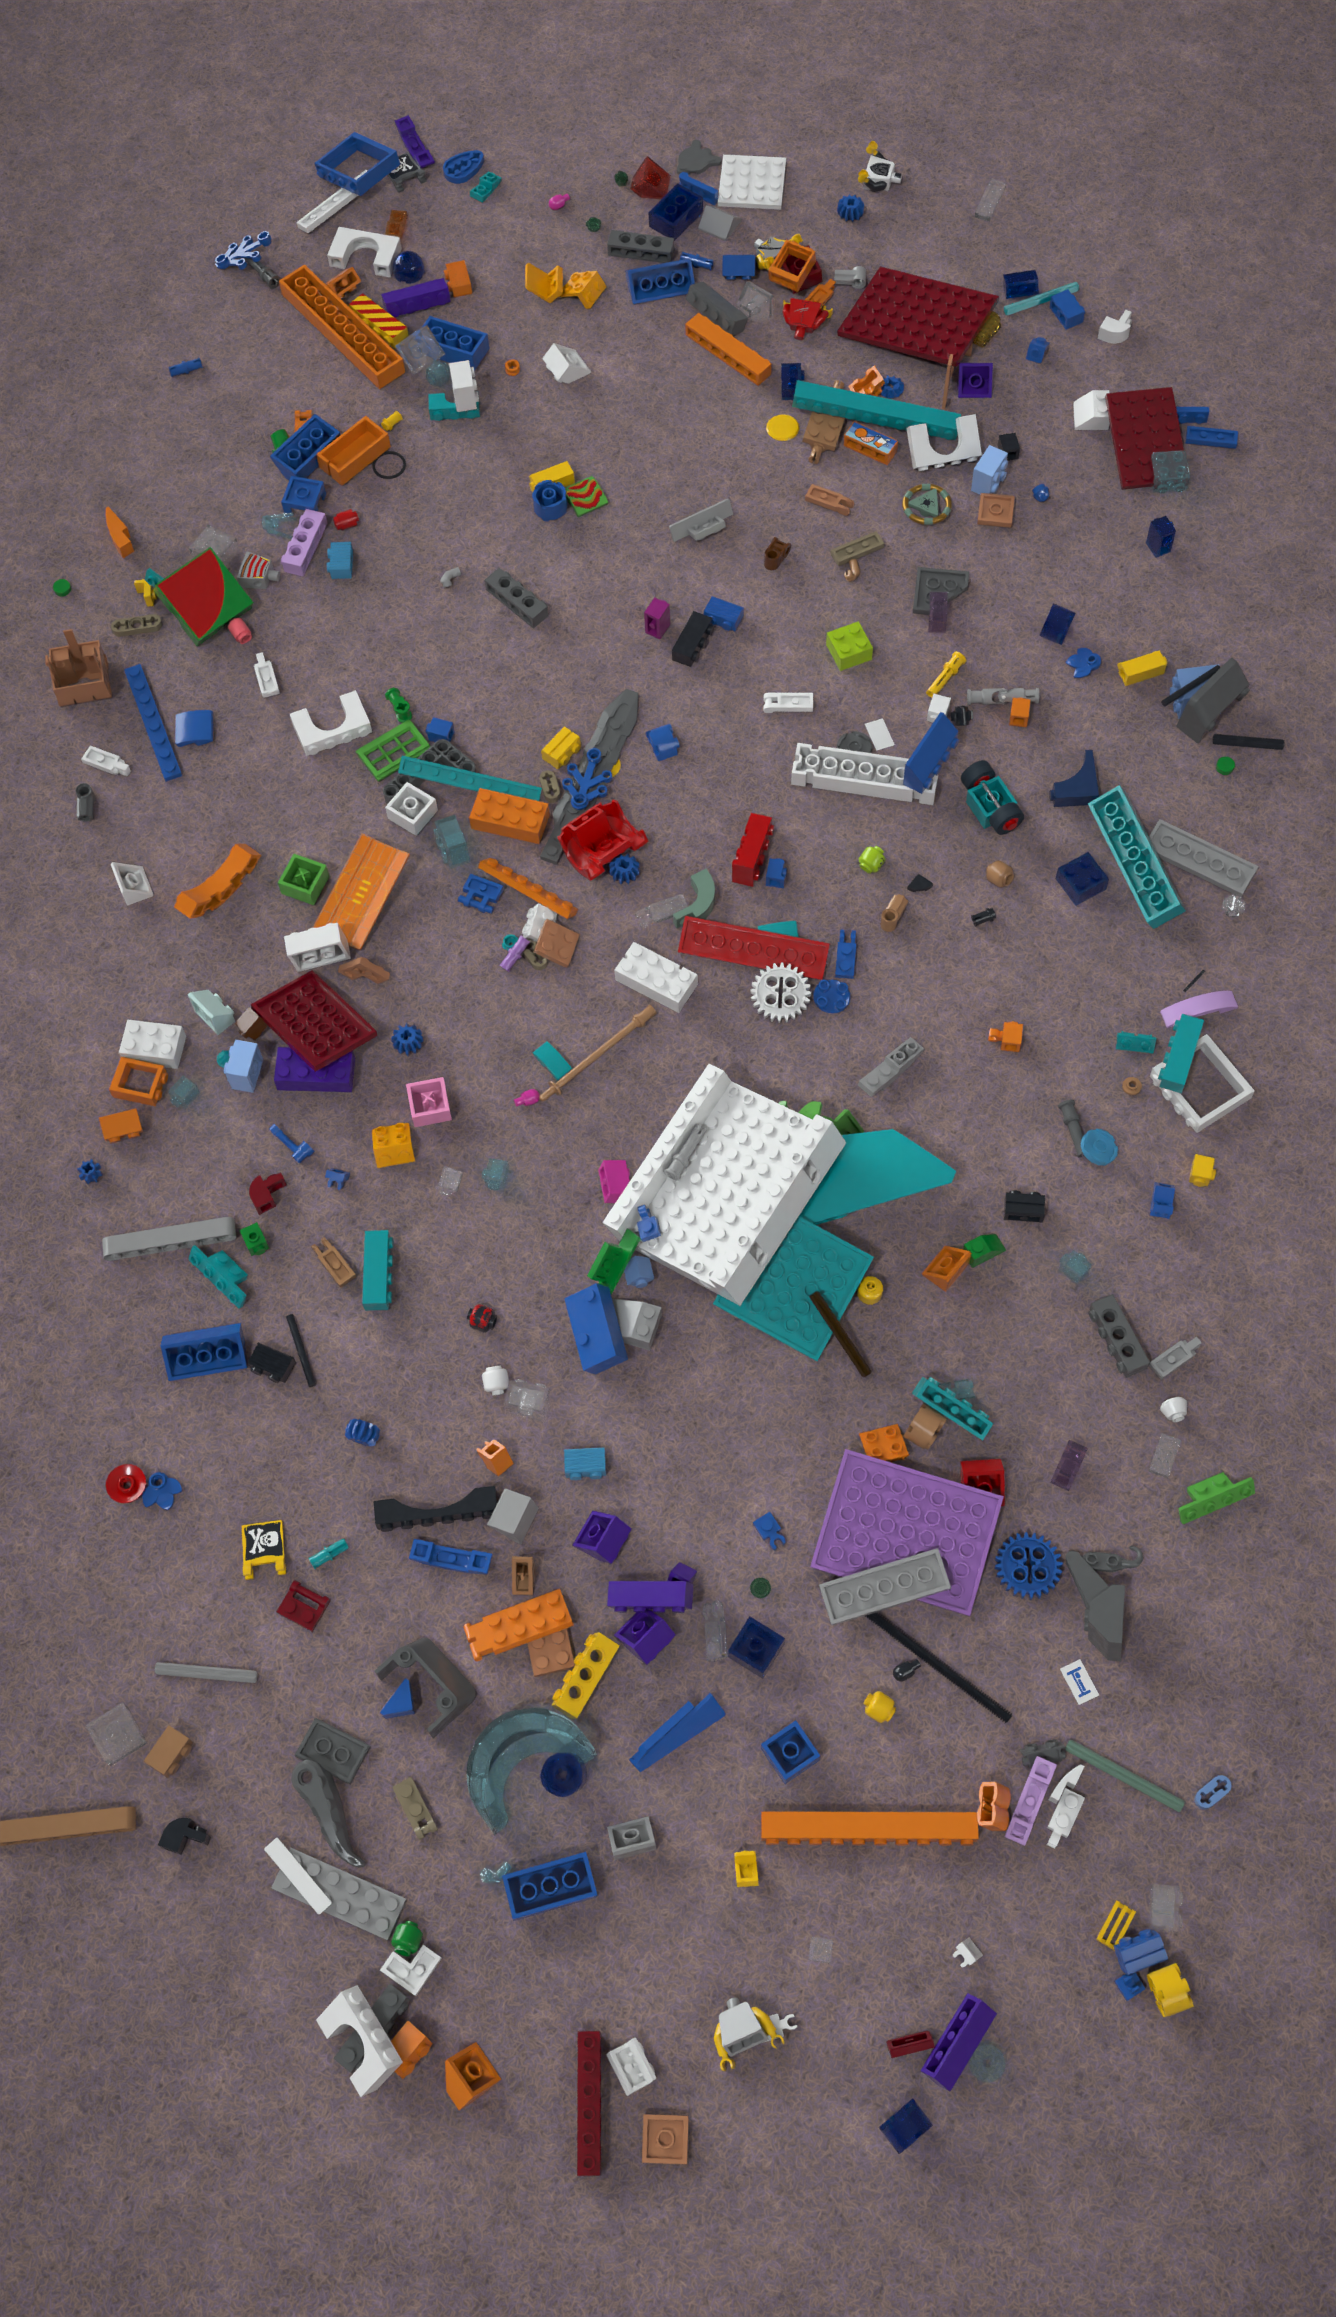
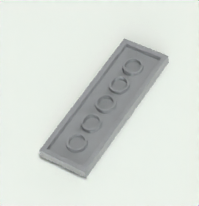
M1159 819L1149 836L1160 859L1239 897L1243 896L1259 867Z
M938 1548L819 1584L831 1626L951 1589Z
M290 1847L289 1852L332 1902L323 1911L324 1913L389 1941L407 1901L406 1898ZM280 1869L271 1889L311 1906Z

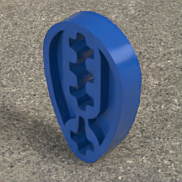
M479 150L467 151L447 159L443 164L445 179L454 184H461L470 180L478 173L484 163L483 153Z

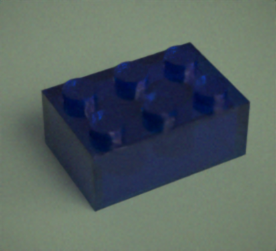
M677 183L648 212L649 227L666 237L674 238L675 241L703 213V197Z

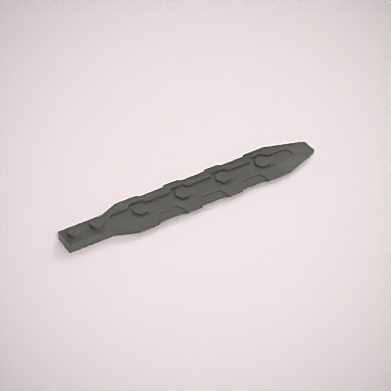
M625 689L604 709L597 723V729L591 741L587 743L583 751L584 755L578 765V771L583 778L589 763L587 752L591 748H597L601 752V761L596 764L591 779L601 775L605 770L611 772L613 766L616 765L620 757V751L637 722L638 692ZM571 776L570 779L573 781V786L579 792L580 786L575 778ZM601 782L598 785L588 789L587 794L596 790L597 787L600 785L605 786L606 783ZM568 790L565 791L553 812L554 829L540 856L541 860L558 865L564 852L557 838L562 833L561 829L591 809L598 797L590 800L585 809L576 810L571 805V794Z

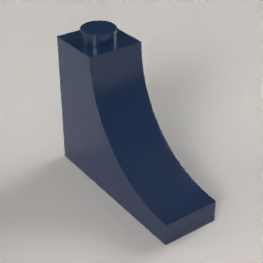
M1085 750L1084 764L1078 773L1067 780L1053 783V788L1049 791V799L1053 801L1054 807L1085 806L1099 797L1093 750Z

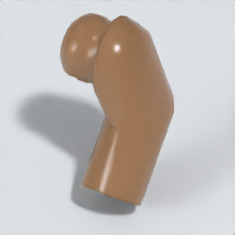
M856 559L849 561L851 570H848V573H844L845 579L849 582L854 581L860 574Z

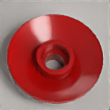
M123 1464L114 1468L106 1479V1491L109 1497L115 1502L122 1504L136 1501L146 1488L145 1474L139 1467L132 1464ZM131 1483L130 1488L125 1489V1484Z

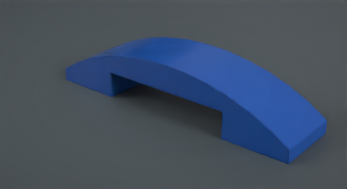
M414 1539L409 1559L457 1572L488 1574L493 1554L476 1550L470 1552L435 1545L433 1542Z

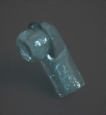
M504 1861L497 1870L482 1869L480 1877L484 1883L498 1884L503 1880L502 1875L508 1874L512 1867Z

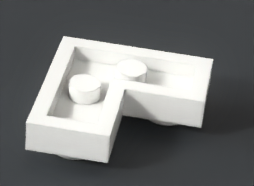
M423 1945L411 1964L395 1952H392L380 1971L417 1996L442 1958Z

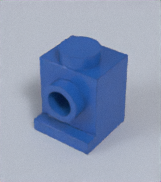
M769 859L766 886L784 889L787 868H784L785 861L783 859Z

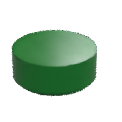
M59 579L54 582L53 590L57 596L63 597L71 592V586L67 580Z
M1221 757L1216 764L1217 772L1222 775L1231 774L1235 767V762L1230 757Z

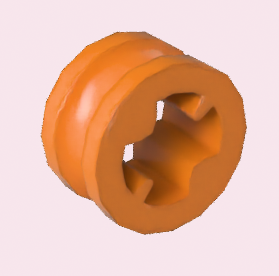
M511 359L505 363V371L509 376L519 374L520 365L517 360Z

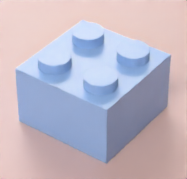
M991 445L988 446L974 468L971 491L980 495L981 493L995 494L997 492L1000 481L1003 482L1007 475V472H1005L1008 465L1007 452Z
M235 1040L234 1045L229 1050L230 1058L228 1063H225L224 1074H226L227 1081L232 1089L254 1093L263 1057L257 1043Z

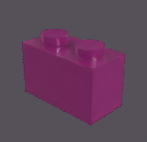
M654 597L645 610L646 634L661 639L669 628L670 604L666 601Z

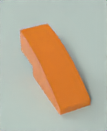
M109 506L106 507V522L112 541L122 558H125L134 552L132 543L129 540L131 537L128 528Z

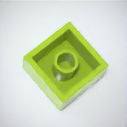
M859 621L827 632L826 646L840 671L872 660L873 647Z

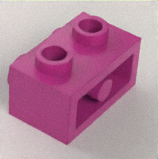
M603 1160L598 1171L604 1202L616 1203L630 1182V1170L627 1168L626 1160Z

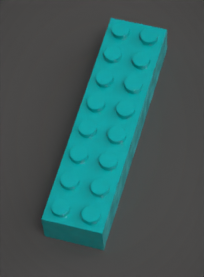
M1119 785L1088 803L1147 923L1155 929L1184 913L1186 909L1124 789Z

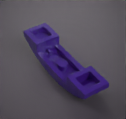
M409 115L394 120L407 151L420 169L434 164L433 157L429 150L425 149Z

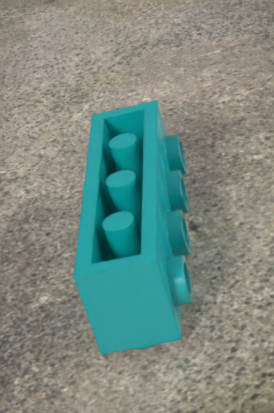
M1182 1014L1180 1020L1175 1021L1173 1031H1176L1175 1037L1171 1036L1168 1047H1171L1170 1053H1165L1163 1063L1166 1066L1165 1069L1161 1068L1158 1079L1161 1080L1159 1087L1182 1094L1204 1020Z
M388 1230L365 1231L362 1298L365 1311L388 1310L389 1303H392V1292L389 1291V1285L393 1284V1276L390 1273V1267H393V1255H390V1249L394 1248V1239L390 1237Z
M922 1377L911 1394L983 1441L994 1424L988 1420L990 1416L981 1410L978 1413L971 1409L973 1406L965 1399H962L960 1402L955 1398L956 1394L948 1388L942 1390L938 1387L940 1383L929 1377L927 1380Z

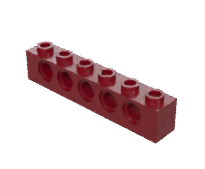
M578 2031V2177L601 2176L600 2031Z

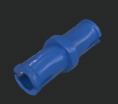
M682 251L680 260L691 258L693 267L712 269L713 259Z
M199 357L187 362L182 361L181 364L169 366L168 368L171 377L183 373L189 374L190 371L203 368Z

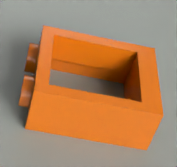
M786 239L768 270L769 280L798 292L816 262L815 251L809 247L801 246L795 241ZM789 254L807 261L798 276L780 269Z
M121 1057L109 1091L113 1098L156 1107L157 1101H160L162 1098V1087L168 1081V1073L163 1065ZM131 1069L156 1074L149 1094L124 1089Z

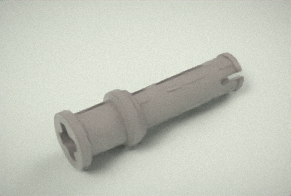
M696 1124L679 1153L673 1155V1161L668 1169L665 1168L663 1171L669 1178L676 1181L680 1179L679 1175L684 1167L688 1166V1159L706 1132L705 1128L701 1129L702 1126Z

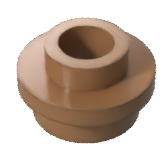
M1128 1077L1123 1081L1122 1088L1126 1094L1136 1095L1141 1091L1142 1084L1137 1078ZM1132 1083L1135 1087H1130L1129 1084Z

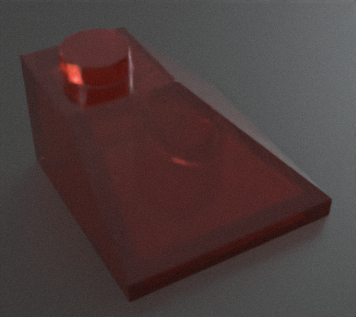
M647 156L634 174L630 189L641 198L665 200L671 175Z

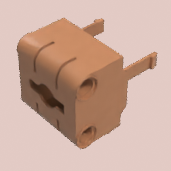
M72 629L63 630L68 645L49 648V658L48 655H45V664L49 667L53 691L59 706L95 701V699L112 698L108 660L100 641L77 643ZM82 678H88L90 680H100L71 686L68 685L72 683H77Z

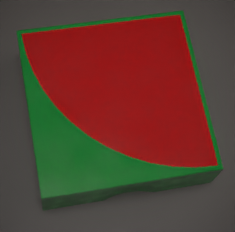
M211 547L158 582L154 587L156 595L178 619L181 627L196 646H199L215 635L232 619L239 618L252 609L254 603Z

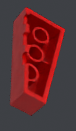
M755 813L750 814L745 828L746 836H742L740 848L736 852V859L732 862V882L753 887L755 881L759 880V867L763 866L765 861V855L763 854L764 851H768L770 844L768 838L774 832L775 825H772V817Z

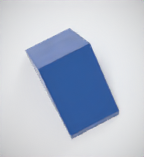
M405 1678L381 1710L380 1714L385 1719L415 1714L412 1687L408 1679Z

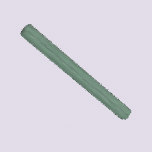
M1073 1740L1068 1741L1065 1748L1067 1752L1177 1812L1183 1809L1184 1800Z

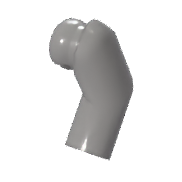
M459 567L444 573L440 579L444 588L452 585L450 579L461 575Z

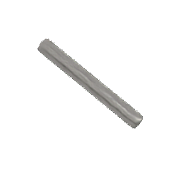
M157 1662L155 1665V1673L158 1675L256 1683L258 1673L252 1670Z

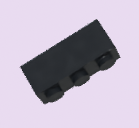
M695 611L692 612L672 649V661L692 667L693 663L698 661L701 648H705L707 637L711 636L714 631L712 617Z

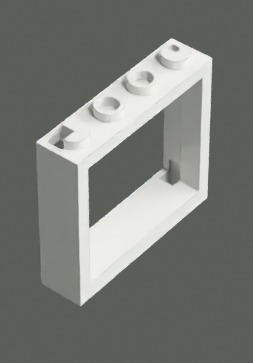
M1207 1034L1198 1039L1195 1052L1199 1049L1203 1051L1238 1093L1237 1096L1200 1118L1180 1093L1159 1087L1161 1080L1158 1079L1161 1068L1165 1069V1063L1161 1062L1153 1067L1150 1074L1154 1081L1153 1084L1162 1090L1164 1098L1171 1101L1175 1111L1185 1118L1187 1126H1191L1196 1133L1250 1100L1254 1093V1089Z

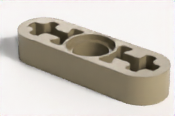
M156 614L117 619L111 624L113 634L118 637L156 632L162 628L161 619ZM135 623L141 624L139 628L132 627Z

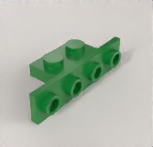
M627 1228L619 1245L604 1242L587 1276L592 1280L599 1281L598 1284L609 1287L612 1295L641 1238Z

